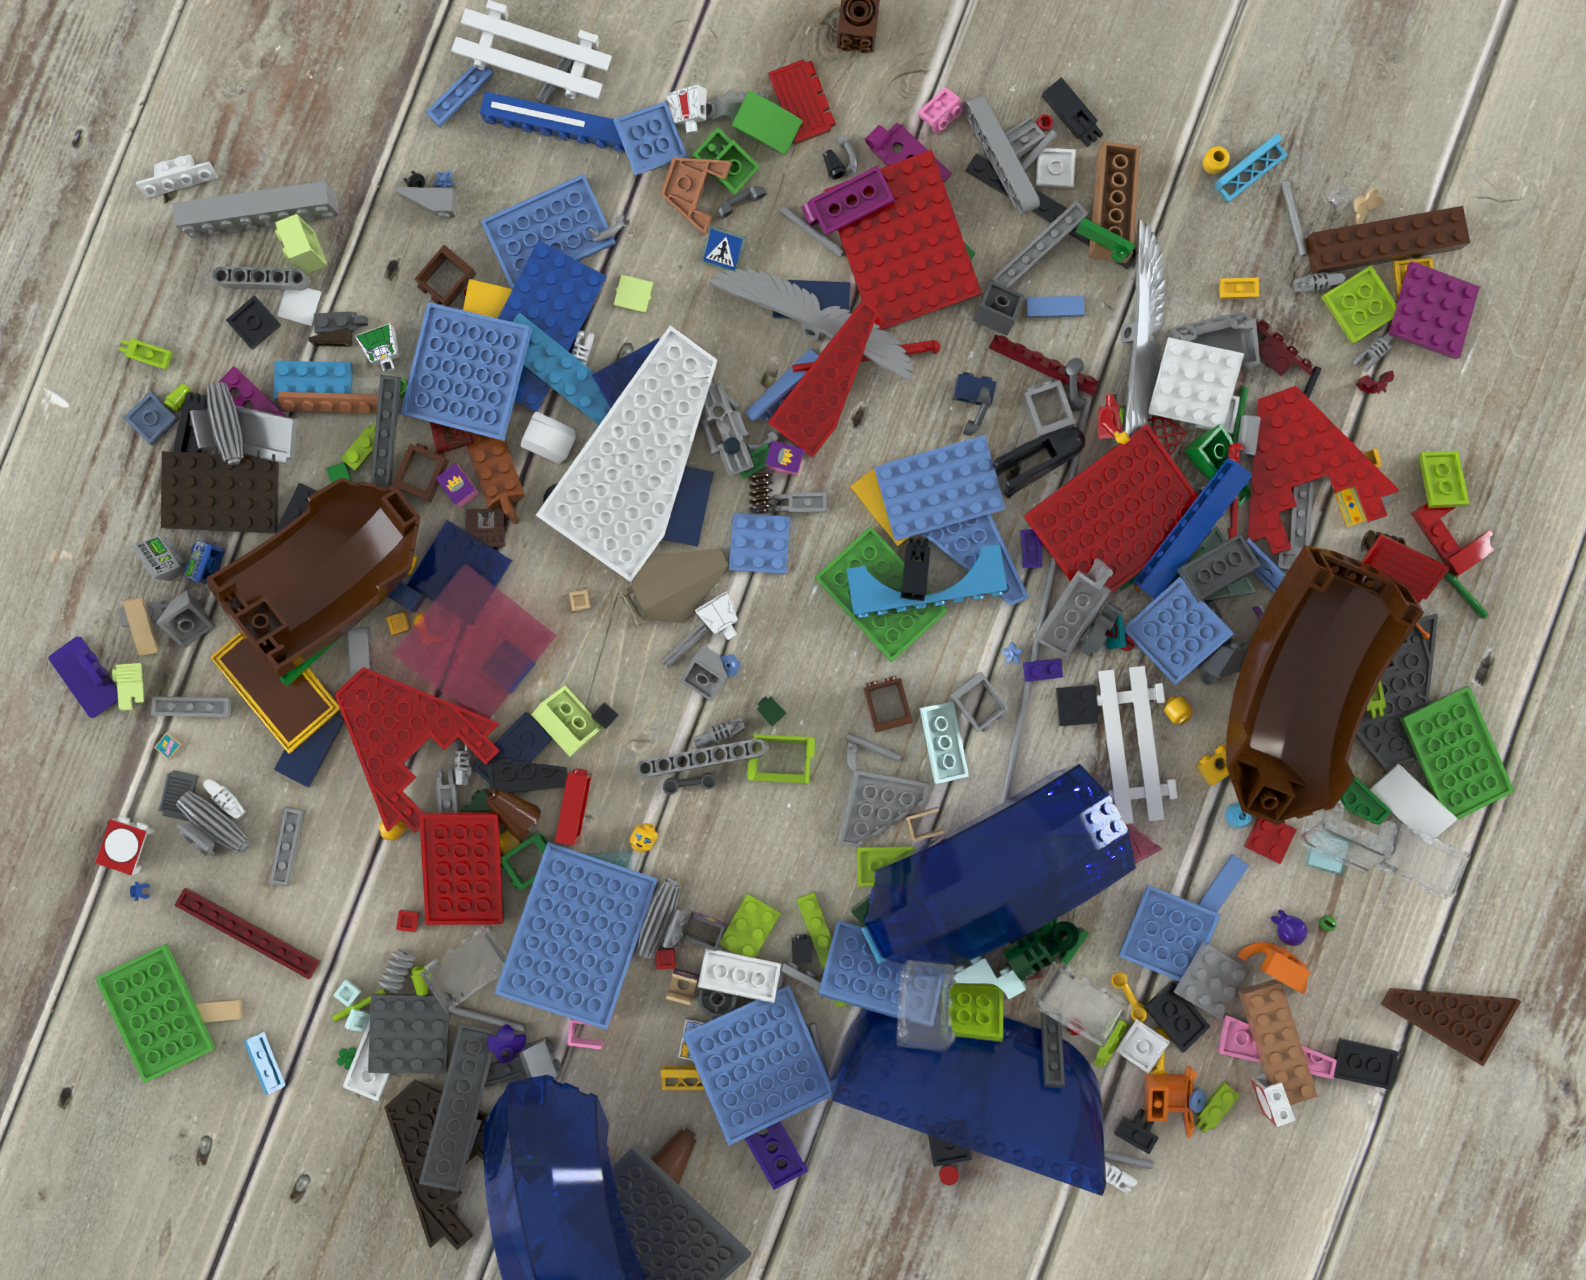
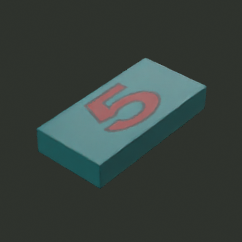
M1122 613L1116 618L1111 631L1106 630L1105 632L1107 649L1126 647Z

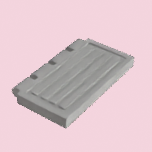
M236 406L242 432L243 454L252 455L257 458L260 456L262 459L289 465L291 458L295 457L298 419Z

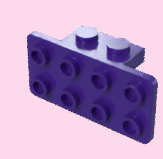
M77 636L49 656V661L90 718L97 717L118 702L116 685L82 637Z

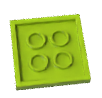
M1372 265L1321 296L1351 344H1354L1392 320L1397 306Z
M945 979L943 1035L1002 1042L1003 990L992 984L955 983L953 980Z

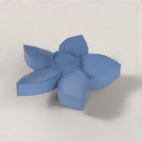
M437 171L438 180L434 181V186H440V188L455 186V183L451 180V171H447L444 174Z
M1011 642L1008 648L1001 650L1007 656L1006 664L1012 662V660L1020 664V659L1017 655L1022 654L1023 650L1016 649L1017 647L1014 642Z

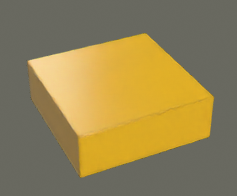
M406 612L386 617L391 636L411 630Z
M508 830L500 835V846L504 855L521 844L520 840L513 837Z

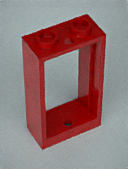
M576 768L574 771L568 772L555 838L556 843L574 846L580 841L592 774H587L588 770Z

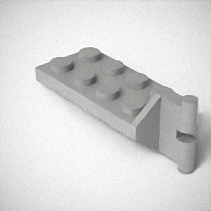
M1097 558L1094 560V564L1088 574L1077 571L1034 637L1037 642L1066 658L1111 592L1104 584L1113 575V571L1101 559Z

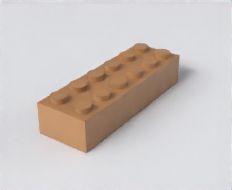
M1103 141L1097 151L1091 222L1133 243L1141 146ZM1090 240L1089 258L1117 262L1111 259V250ZM1133 251L1128 256V258H1124L1121 263H1126L1132 256Z
M1273 979L1238 990L1268 1086L1282 1082L1290 1105L1318 1097L1282 983Z

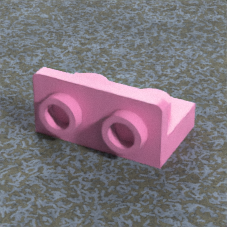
M945 87L918 111V115L932 126L933 132L938 135L955 118L959 117L964 110L961 99Z

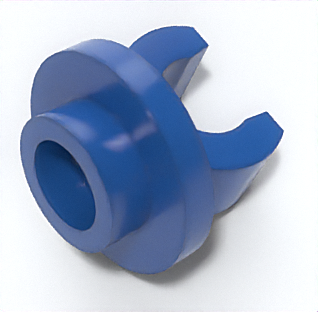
M138 881L134 882V886H130V897H134V901H138L139 896L143 899L149 898V894H142L141 891L145 887L149 888L150 885L143 883L139 886Z

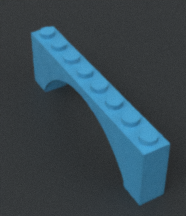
M1000 544L980 547L975 563L958 583L939 593L926 595L924 601L900 598L901 592L880 583L867 571L866 566L846 569L853 616L858 615V618L870 617L869 613L877 612V615L889 614L888 610L896 609V612L908 611L907 607L915 606V609L926 608V604L934 603V606L945 605V601L953 600V603L964 602L967 597H972V600L983 599L985 594H991V597L1003 595V592L1007 590Z

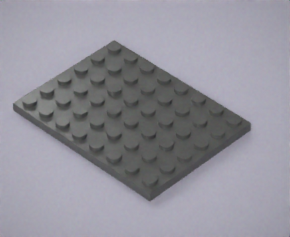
M635 1144L563 1216L569 1224L629 1280H725L751 1255V1252Z

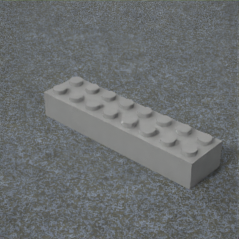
M326 181L172 203L175 226L190 238H201L202 235L207 234L217 236L221 232L227 231L229 233H237L241 229L257 230L261 226L276 227L275 222L295 214L300 216L305 222H312L316 218L331 219L333 216L339 215L336 192Z

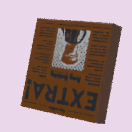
M503 508L465 509L467 548L506 547L505 513Z

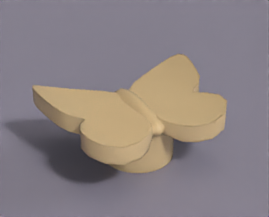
M1371 188L1366 196L1361 194L1354 201L1353 207L1355 213H1357L1356 225L1363 223L1370 210L1384 204V199L1378 195V189Z

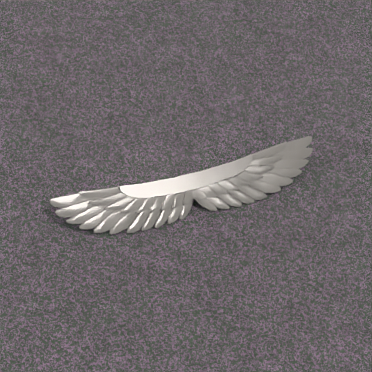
M1141 219L1138 220L1136 242L1135 322L1124 324L1121 332L1122 343L1134 341L1128 381L1129 387L1123 415V431L1129 436L1144 424H1147L1148 419L1152 418V414H1149L1148 410L1160 369L1159 363H1161V356L1159 354L1161 353V347L1152 334L1157 332L1163 325L1161 320L1165 312L1162 310L1166 304V301H1163L1166 296V290H1164L1166 278L1163 279L1165 273L1163 252L1160 253L1159 241L1156 242L1155 233L1151 232L1149 224L1144 225ZM1130 327L1132 330L1129 338H1126L1125 332Z
M735 269V272L725 270L724 273L715 274L717 279L709 280L710 285L724 290L730 295L756 303L761 307L803 323L801 333L815 341L819 339L820 332L833 338L851 315L849 310L840 309V306H832L820 310L817 297L813 293L810 295L804 288L801 291L795 283L791 285L785 279L781 280L775 275L770 277L762 271L757 273L751 269H746V272L740 269ZM874 323L863 356L887 371H891L906 380H911L912 376L909 372H913V367L910 364V358L905 355L906 350L898 346L899 341L890 337V333L879 330L880 326ZM806 329L814 331L815 335L809 334Z

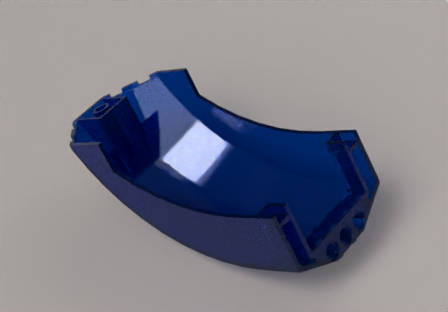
M1081 764L1052 772L966 824L918 849L904 852L876 869L874 875L875 883L873 889H871L868 903L870 906L868 915L865 916L864 924L883 959L892 960L930 974L954 967L1002 947L1044 926L1086 902L1136 869L1129 830L1110 795Z
M547 1074L509 1082L503 1095L499 1097L493 1106V1110L484 1121L483 1152L487 1208L495 1254L502 1280H646L632 1246L620 1208L607 1148L609 1123L598 1096L592 1093L588 1095L580 1092L578 1087L569 1083H559L554 1080V1077Z

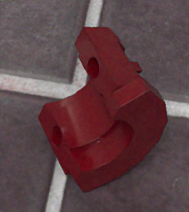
M1392 370L1380 375L1378 382H1374L1369 375L1363 376L1358 379L1356 387L1367 394H1375L1377 392L1380 394V391L1386 393V386L1389 382L1393 381L1394 372Z

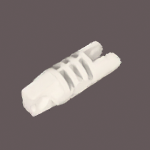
M579 331L572 355L586 365L595 334L588 333L585 345L583 346L584 332Z
M207 779L203 782L205 789L212 795L211 799L224 812H227L237 820L244 815L246 811L238 799L225 786L221 787L212 779Z
M1095 1156L1089 1160L1088 1169L1099 1176V1178L1104 1179V1181L1111 1185L1113 1184V1186L1127 1194L1131 1191V1187L1136 1186L1138 1183L1134 1177L1114 1165H1110L1109 1162Z

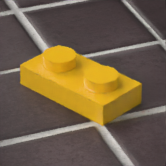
M1259 277L1221 278L1219 280V299L1259 297Z

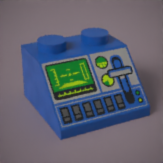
M197 540L191 548L192 555L190 561L185 565L184 576L194 581L208 584L207 577L218 571L225 549Z

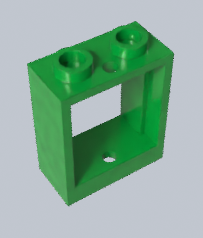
M541 831L501 857L502 870L505 873H509L512 878L510 879L512 885L516 889L519 888L520 891L532 884L535 876L524 883L508 859L533 841L543 854L547 840Z

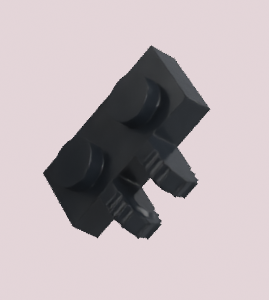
M1143 1109L1138 1110L1133 1121L1123 1116L1114 1134L1150 1155L1159 1138L1150 1132L1154 1122L1146 1120L1144 1128L1139 1125L1145 1114Z

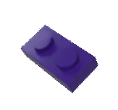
M1032 529L1020 530L1022 568H1042L1041 541Z
M1061 658L1023 662L1024 681L1026 682L1063 677Z

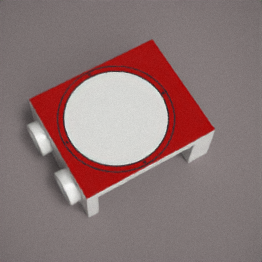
M124 816L110 819L95 863L131 876L139 874L142 866L137 865L147 834H152L154 829L148 828L149 825L146 823L130 822V818Z
M1264 1073L1250 1078L1262 1113L1276 1127L1295 1121L1282 1082L1268 1086Z

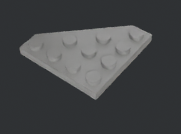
M854 769L838 844L859 847L870 837L876 836L893 822H897L908 815L917 806L920 807L926 803L930 787L929 782Z

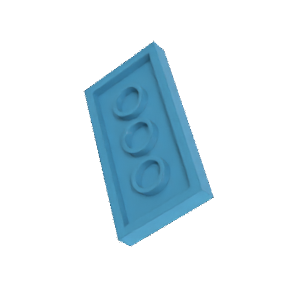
M275 361L274 399L278 400L279 392L352 394L353 364L351 362Z

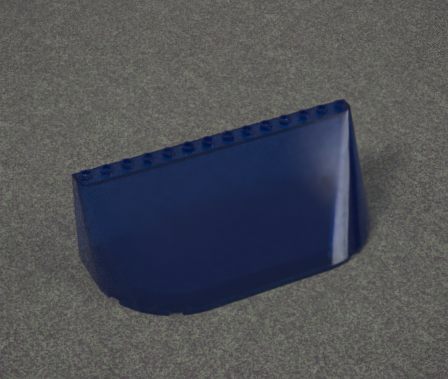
M943 994L939 995L932 1028L867 1009H863L850 1024L830 1075L832 1101L1103 1196L1106 1187L1101 1090L1092 1067L1071 1043L1062 1038L1065 1087L1054 1088L1044 1087L1042 1035L1040 1028L1003 1016L1002 1042L943 1035Z

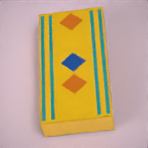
M1354 487L1334 493L1347 527L1366 520Z

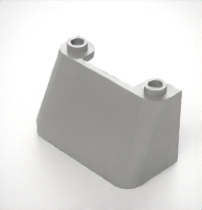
M1244 312L1231 313L1171 329L1172 338L1244 353L1241 364L1242 369H1251L1254 365L1260 364L1256 319Z

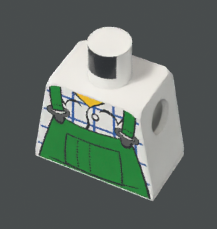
M390 323L356 335V339L371 364L374 366L381 365L384 373L395 370L392 360L399 358L400 353L396 331Z

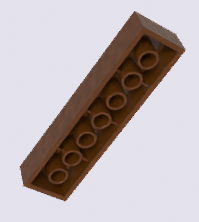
M1463 206L1312 232L1305 239L1312 274L1331 273L1455 251L1470 244Z

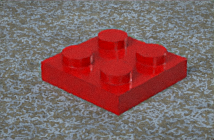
M1257 817L1244 847L1281 864L1297 829L1284 823L1276 825Z

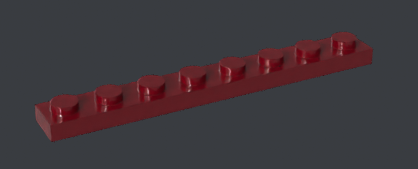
M188 888L183 889L174 905L309 980L313 977L321 962Z

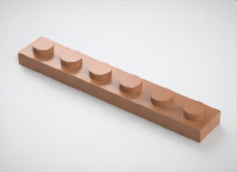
M279 392L277 396L281 411L377 414V394Z

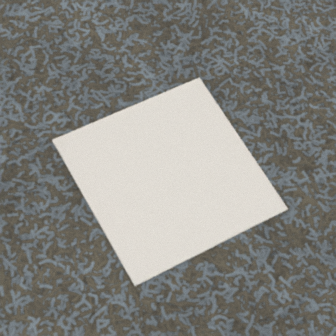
M310 288L305 290H285L277 316L312 326L314 313H316L322 292Z

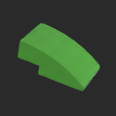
M749 90L732 126L735 130L786 156L803 120Z
M719 127L691 155L692 159L733 161L726 180L709 173L712 178L733 195L760 168Z

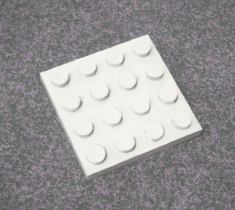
M1168 337L1148 413L1209 427H1215L1219 424H1222L1224 427L1244 353Z

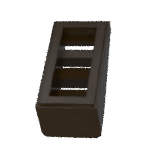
M343 328L309 337L308 341L314 346L351 347L352 331L348 328Z

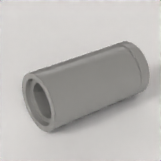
M1251 415L1241 416L1237 443H1240L1244 450H1240V456H1256L1260 417Z

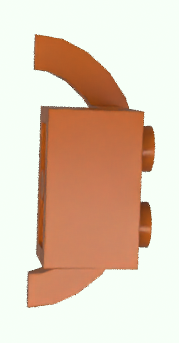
M1257 942L1247 945L1238 953L1237 957L1246 961L1249 956L1263 952L1267 957L1260 970L1301 994H1305L1307 978L1311 971L1305 968L1307 965L1299 961L1287 949L1273 943Z
M1191 1066L1185 1068L1184 1074H1145L1144 1112L1147 1121L1167 1122L1168 1112H1183L1187 1138H1190L1194 1132L1193 1112L1189 1107V1099L1197 1072Z

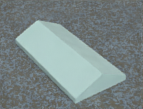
M954 701L920 708L935 784L969 777Z

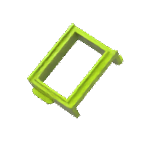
M753 734V739H761L766 742L806 744L805 775L757 772V758H753L748 761V780L809 783L810 758H813L815 753V739L813 737ZM758 743L755 745L756 753H758Z

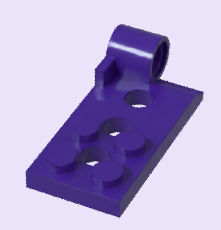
M781 1121L767 1127L769 1130L764 1135L756 1132L744 1138L773 1190L808 1172L804 1161ZM770 1143L778 1145L774 1151L768 1150L767 1146ZM779 1159L787 1161L783 1167L777 1166L776 1162Z

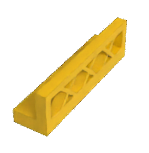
M662 1066V1090H705L703 1085H698L701 1079L695 1066ZM666 1078L679 1079L675 1085H666ZM697 1078L698 1081L694 1085H688L684 1079Z

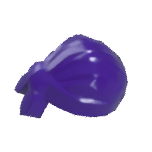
M1278 910L1280 917L1272 916L1271 920L1278 925L1280 940L1290 946L1302 944L1307 938L1308 930L1306 924L1300 918L1292 915L1288 916L1283 910Z

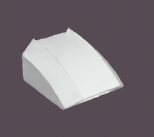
M535 412L522 438L521 447L560 464L567 459L576 439L575 430L550 417Z

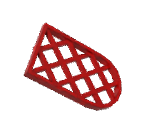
M1152 415V418L1148 419L1153 424L1151 430H1154L1157 438L1165 437L1166 444H1163V447L1167 446L1168 454L1171 457L1187 431L1166 417L1154 418ZM1161 419L1162 426L1156 427L1154 420ZM1164 420H1166V421L1169 422L1170 424L1165 425ZM1172 426L1173 433L1167 434L1166 427ZM1175 427L1180 429L1181 432H1176ZM1163 428L1164 435L1158 436L1156 429ZM1182 434V436L1178 440L1177 435ZM1174 435L1175 442L1169 443L1168 436ZM1175 445L1173 450L1170 451V446Z

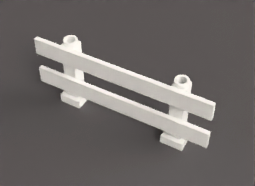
M488 0L486 5L488 15L465 8L461 24L482 30L483 33L479 44L456 37L451 50L453 53L474 59V67L480 70H484L487 64L564 88L566 89L565 96L570 99H576L578 93L599 99L603 84L583 78L587 65L608 71L612 56L596 51L599 46L598 35L580 30L578 34L579 45L507 22L509 13L507 6ZM496 36L574 60L571 73L493 49Z
M1145 666L1129 668L1131 691L1123 692L1116 691L1114 670L1098 671L1101 694L1096 695L1097 706H1102L1113 785V789L1108 790L1109 801L1115 802L1118 825L1134 823L1131 800L1146 798L1148 820L1157 821L1165 820L1162 796H1167L1168 799L1178 798L1175 779H1164L1165 783L1160 784L1149 700H1154V703L1165 702L1163 683L1152 684V688L1147 687ZM1133 702L1144 782V786L1129 787L1118 706V704Z

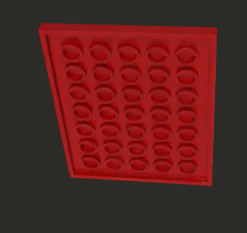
M932 149L881 168L880 171L895 202L838 230L861 299H864L879 311L875 320V324L880 326L879 330L892 328L982 295ZM835 185V186H833V187L827 188V189L824 190V192H826V191H828V190H830V189H832V188H834V187H836V186H838V185ZM869 187L864 190L863 194L866 197H871L875 191ZM850 196L847 198L846 203L853 206L857 203V198ZM838 205L830 207L832 214H837L840 211Z
M1144 424L1130 435V441L1125 444L1119 443L1023 515V518L1070 582L1077 571L1088 574L1094 564V560L1099 558L1113 571V575L1104 584L1111 590L1110 595L1144 568L1198 497L1148 424Z

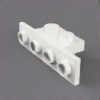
M190 154L154 164V177L138 181L136 185L144 198L147 199L217 179L218 175L210 161L194 165V160Z

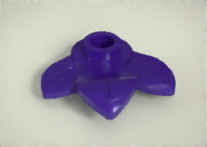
M505 1024L500 1028L497 1036L488 1037L487 1046L491 1052L495 1053V1057L500 1063L506 1064L511 1062L515 1054L520 1052L525 1046L526 1035H515L511 1026ZM504 1050L508 1051L506 1056L501 1055Z

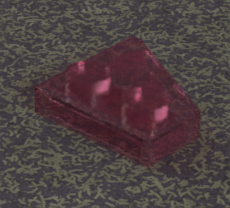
M1124 824L1111 831L1128 866H1133L1162 850L1159 845L1149 840V837L1140 833L1132 824Z

